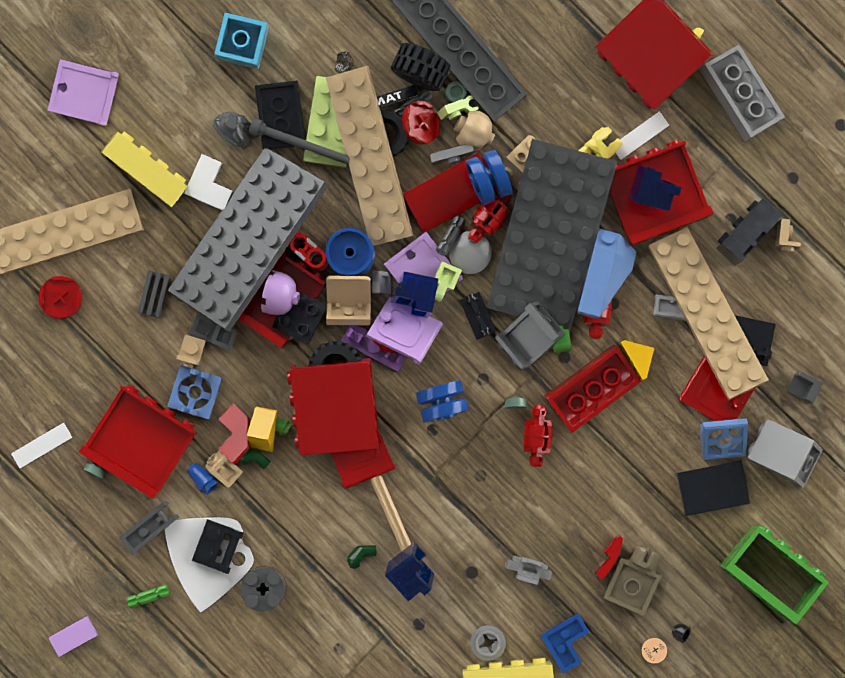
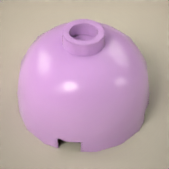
M272 270L273 275L268 276L262 298L266 299V305L261 304V309L263 313L283 315L292 308L293 304L297 305L300 293L296 292V284L290 276Z

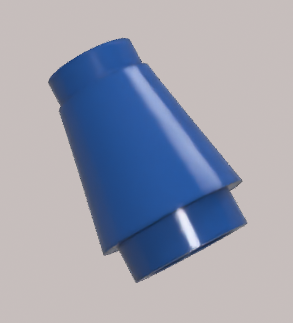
M196 462L187 469V473L201 493L204 492L208 495L218 486L219 482L216 480V477Z

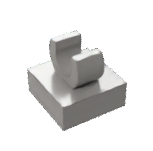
M372 271V275H368L370 280H372L371 292L383 295L391 294V273Z

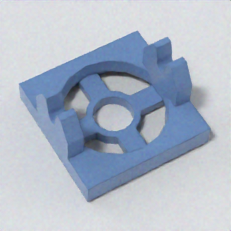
M180 365L167 407L210 420L223 378ZM197 376L195 383L189 387L181 385L186 378ZM203 378L209 383L211 394L204 392L201 386ZM198 386L201 389V396L197 399H193L189 395L190 388ZM179 391L187 394L189 398L187 407L181 402ZM202 398L209 400L203 407L194 409L196 401Z
M747 418L703 422L700 424L699 433L703 460L747 456ZM729 429H736L738 436L729 434ZM722 430V434L717 438L709 439V436L714 431ZM723 438L731 439L728 444L723 445L719 443ZM717 445L719 448H721V450L712 448L711 446Z

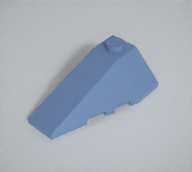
M603 229L598 230L586 273L578 314L599 319L616 292L621 288L625 279L632 272L636 251L620 234Z

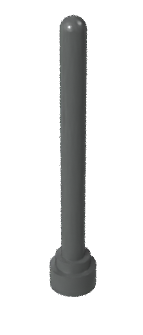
M254 118L251 123L250 135L256 137L266 135L344 164L350 161L349 156L269 128L263 123V120Z

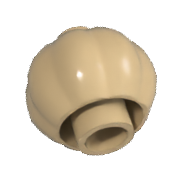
M470 111L465 117L460 115L453 131L457 132L456 140L460 146L465 144L472 146L474 151L480 150L485 145L490 146L495 136L492 133L490 118L480 111Z

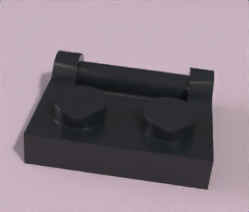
M207 519L192 561L229 574L231 567H229L239 539H242L244 532ZM227 533L232 536L222 563L215 562Z

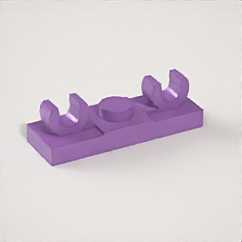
M349 325L341 339L342 342L348 343L354 349L399 372L407 356L381 350L376 343L374 344L372 339L366 337L368 333L366 329L358 325Z

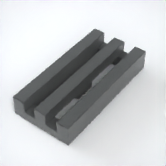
M148 270L138 313L160 318L170 275ZM154 276V277H156V278H155V282H154V286H153L151 298H150V301H149L148 309H147V310H144V309H145V305H146V301H147V297H148V293H149V289H150V285H151V281H152V277ZM160 278H162L164 282L156 312H152Z

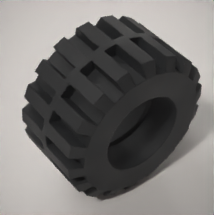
M402 43L391 65V70L401 79L429 91H440L451 65L443 57L429 49L412 43Z
M328 341V343L321 344L320 347L313 351L312 356L309 358V366L323 365L331 356H341L347 362L361 361V357L356 349L348 343Z

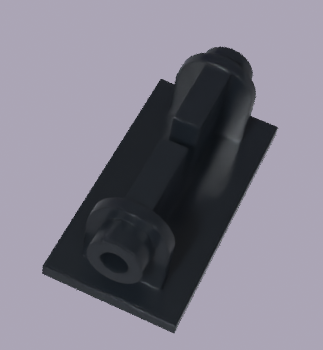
M480 292L470 294L466 298L459 300L476 340L497 332Z

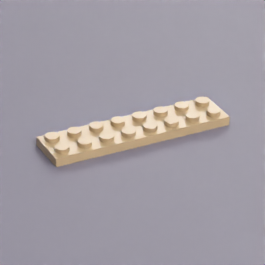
M369 66L326 77L346 155L350 158L348 164L370 241L375 246L413 236Z
M132 189L1 228L0 275L144 231Z
M688 227L648 245L651 255L727 399H733L768 382L769 379Z

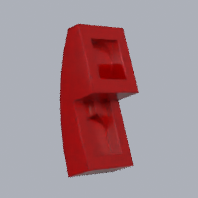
M617 535L603 550L609 557L594 572L602 580L611 570L620 553L623 538L620 535Z

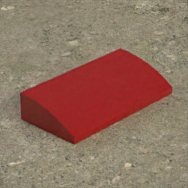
M479 152L403 193V198L422 233L434 229L481 203L473 189L465 164L466 160L473 157L479 158L483 163Z
M613 344L544 395V397L569 431L573 433L642 381L619 348Z

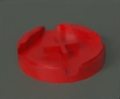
M416 101L408 105L402 117L406 135L412 142L418 145L431 143L437 138L440 131L439 116L432 110V105L425 101Z
M55 276L48 279L41 286L38 295L40 307L48 316L56 319H67L75 315L81 308L83 301L82 290L79 285L71 278L65 276Z

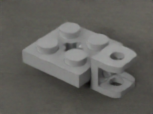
M514 555L512 559L507 558L505 567L518 571L516 579L538 585L539 578L546 580L551 578L552 571L543 562Z

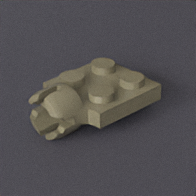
M637 545L629 559L620 558L603 598L644 616L662 575L655 572V567L660 558L659 554L650 549L646 559H644L648 549L643 545Z

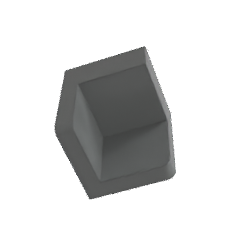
M798 371L795 373L787 392L808 403H814L823 383Z

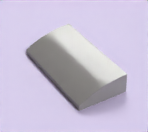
M740 45L707 62L699 69L744 142L785 118Z

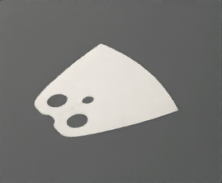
M221 517L176 520L165 529L168 550L176 574L187 595L200 613L225 595L246 575L253 565L254 558L249 547L242 543V539H239L235 553H243L245 555V562L241 566H236L231 561L229 574L192 561L207 519L243 532L240 523L234 519ZM223 540L220 548L222 555L217 556L215 562L222 563L229 541Z

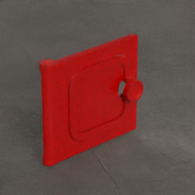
M704 355L678 400L713 421L734 420L740 415L755 388L735 397L734 400H728Z
M381 433V444L378 449L331 453L344 489L395 469V464L390 458Z

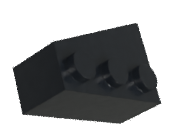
M761 199L759 202L754 200L746 209L749 213L744 218L740 216L732 224L734 229L730 234L725 232L717 240L720 244L716 249L735 266L744 260L751 249L758 244L763 236L782 217L765 199Z

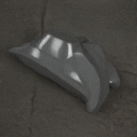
M224 112L218 115L213 120V127L216 132L228 143L240 146L243 150L246 149L251 136L249 134L251 123L248 122L247 118L234 112Z

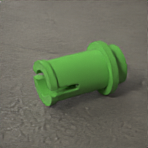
M277 417L276 431L280 432L279 435L287 436L292 428V424L289 423V420L285 421Z

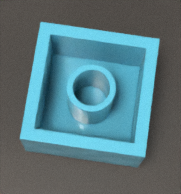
M225 13L214 53L216 59L259 70L269 31L268 24Z

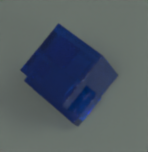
M638 165L629 199L639 204L669 211L674 195L679 196L682 187L673 182L661 180L662 172Z
M404 271L400 276L398 287L392 293L390 303L412 307L411 315L428 318L433 312L439 278Z
M415 541L388 562L385 577L408 601L420 592L424 596L429 593L434 578V572L422 560L426 553Z

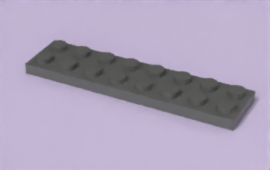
M390 0L432 51L443 57L451 65L449 71L465 87L493 123L527 96L524 89L448 0Z

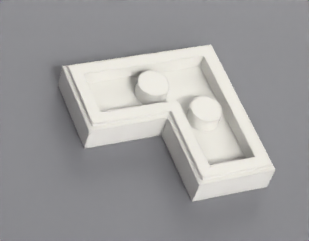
M201 154L184 194L223 210L233 191L214 183L222 162Z

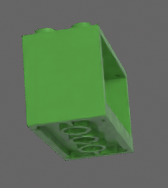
M751 525L719 567L788 622L797 624L829 582L824 579L826 574L816 567H809L807 565L809 561L799 553H791L789 551L791 547L781 539L775 540L772 538L773 533L765 526ZM756 536L779 552L782 558L789 560L814 580L792 610L735 565Z

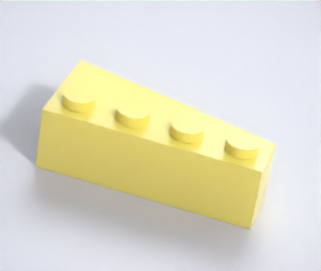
M116 132L100 153L111 159L115 165L172 207L188 186L184 184L186 179L177 172L174 175L167 170L169 168L167 164L160 159L157 161L150 157L152 153L141 145L138 148L132 143L134 139L126 132L122 134Z
M546 658L532 659L533 663H524V660L510 661L511 665H502V662L489 663V667L481 668L480 664L467 665V669H462L463 678H554L553 665L550 661H546Z

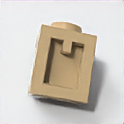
M780 219L777 221L775 247H781V251L794 252V249L801 247V242L788 241L789 238H792L793 233L790 219Z
M185 335L180 353L176 357L177 360L181 361L180 365L192 369L194 365L199 366L207 341Z
M220 451L212 454L205 466L213 476L228 488L243 473L238 466L234 465Z

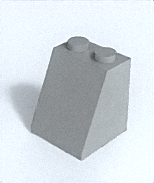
M767 419L766 423H763L758 430L759 437L757 441L752 443L748 450V459L804 488L823 449L814 440Z

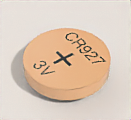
M649 638L643 643L641 652L646 661L659 663L665 659L667 647L662 640Z

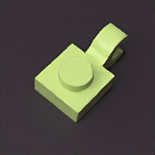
M468 96L464 100L461 99L445 105L437 113L440 120L446 118L453 120L461 115V111L468 113L470 111H477L479 107H470L469 102L474 98Z
M441 262L433 280L434 283L439 285L432 299L440 302L447 288L454 290L462 270Z

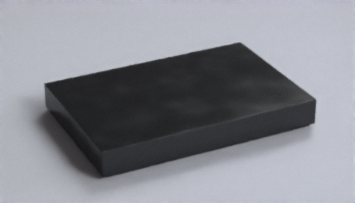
M298 80L255 85L259 119L263 120V123L269 128L305 140ZM266 135L261 136L263 150L264 148L272 150L296 147Z
M742 461L676 473L685 516L750 504Z

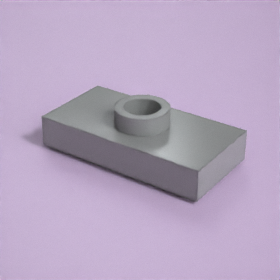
M465 144L439 151L430 155V161L432 165L447 161V164L460 161V157L474 154V149L472 146Z
M655 295L653 317L686 321L674 296Z

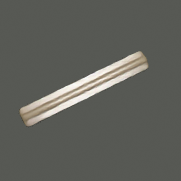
M381 475L371 479V483L405 558L413 556L415 551Z

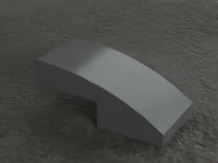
M196 313L188 334L231 350L238 330L232 328L229 332L213 320Z

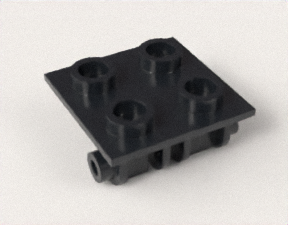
M299 292L297 305L293 304L287 313L277 315L272 327L309 345L328 305Z
M735 315L759 363L762 366H768V361L772 356L771 346L776 324Z

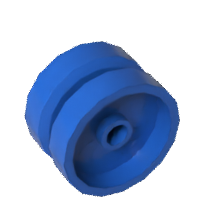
M495 149L484 153L483 163L477 157L465 161L473 189L483 205L494 202V190L501 198L513 193L506 169Z
M344 228L335 232L328 240L325 250L329 265L340 276L365 275L374 265L376 256L374 245L369 237L361 230L355 228ZM349 249H353L354 254L352 256L346 255V252H349Z
M461 380L415 393L418 404H433V406L421 411L424 423L457 416L456 414L469 410L467 399H452V397L464 392Z

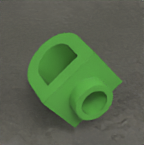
M563 325L560 327L566 335L551 348L554 353L571 351L569 329H564Z

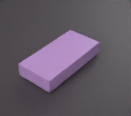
M86 616L50 636L49 640L58 657L96 637L98 633L89 616Z

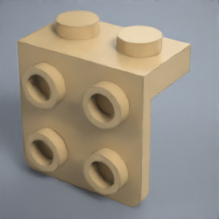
M528 135L503 160L510 183L517 190L520 186L532 138L535 139L531 135Z
M328 276L326 278L327 325H370V277Z

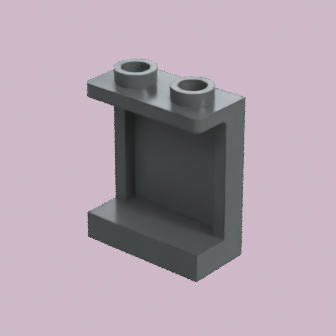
M539 301L529 303L524 308L525 312L506 330L495 336L500 349L507 352L512 358V363L521 370L530 368L566 335Z

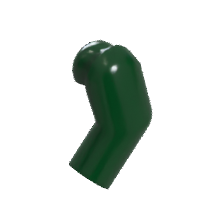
M249 449L238 463L246 465L249 462H256L261 468L265 469L271 461L259 450Z
M376 545L355 547L347 558L349 567L356 569L360 566V562L365 556H376Z

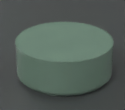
M455 81L447 85L445 97L450 103L466 98L467 90L460 82Z
M508 398L505 400V409L527 408V400L525 398Z
M89 462L86 463L83 469L100 479H103L106 474L105 470Z

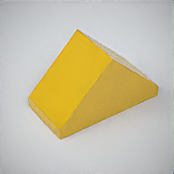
M626 340L620 342L621 349L641 381L646 379L654 348Z
M255 407L247 433L251 448L273 452L277 410Z

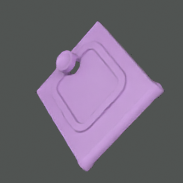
M60 59L47 111L106 126L119 73L108 72Z
M427 232L423 233L384 263L420 312L435 301L432 297L439 284L434 283L433 280L440 263L445 262L451 265L445 256L436 251L437 245ZM462 275L459 276L457 283L463 280Z
M389 297L366 337L413 359L415 364L420 365L443 323Z

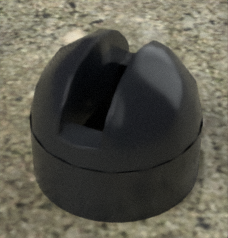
M681 623L675 625L676 631H672L673 637L681 643L686 642L691 628Z

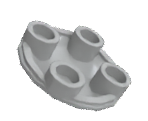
M471 231L458 234L449 250L452 266L461 269V272L465 274L482 272L488 266L492 253L490 243L484 236L476 244L468 239Z

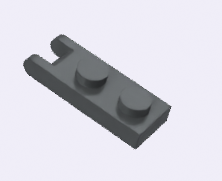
M166 500L119 537L132 555L179 518L175 514L169 519L162 510L169 504Z

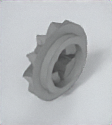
M486 625L474 631L470 644L475 656L484 661H492L502 655L505 650L506 641L503 633L498 628ZM484 634H486V636L489 639L494 640L497 638V640L491 644L492 652H490L487 646L479 647L480 645H482V643H484Z

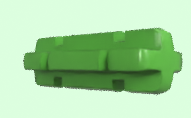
M162 585L158 589L153 588L139 593L138 596L128 597L127 603L129 608L139 606V604L143 605L158 600L159 597H167L170 595V591L167 585Z

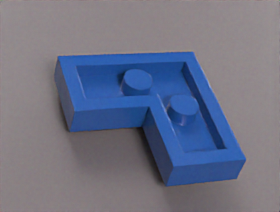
M579 613L540 634L563 674L582 663L571 645L572 642L589 633Z

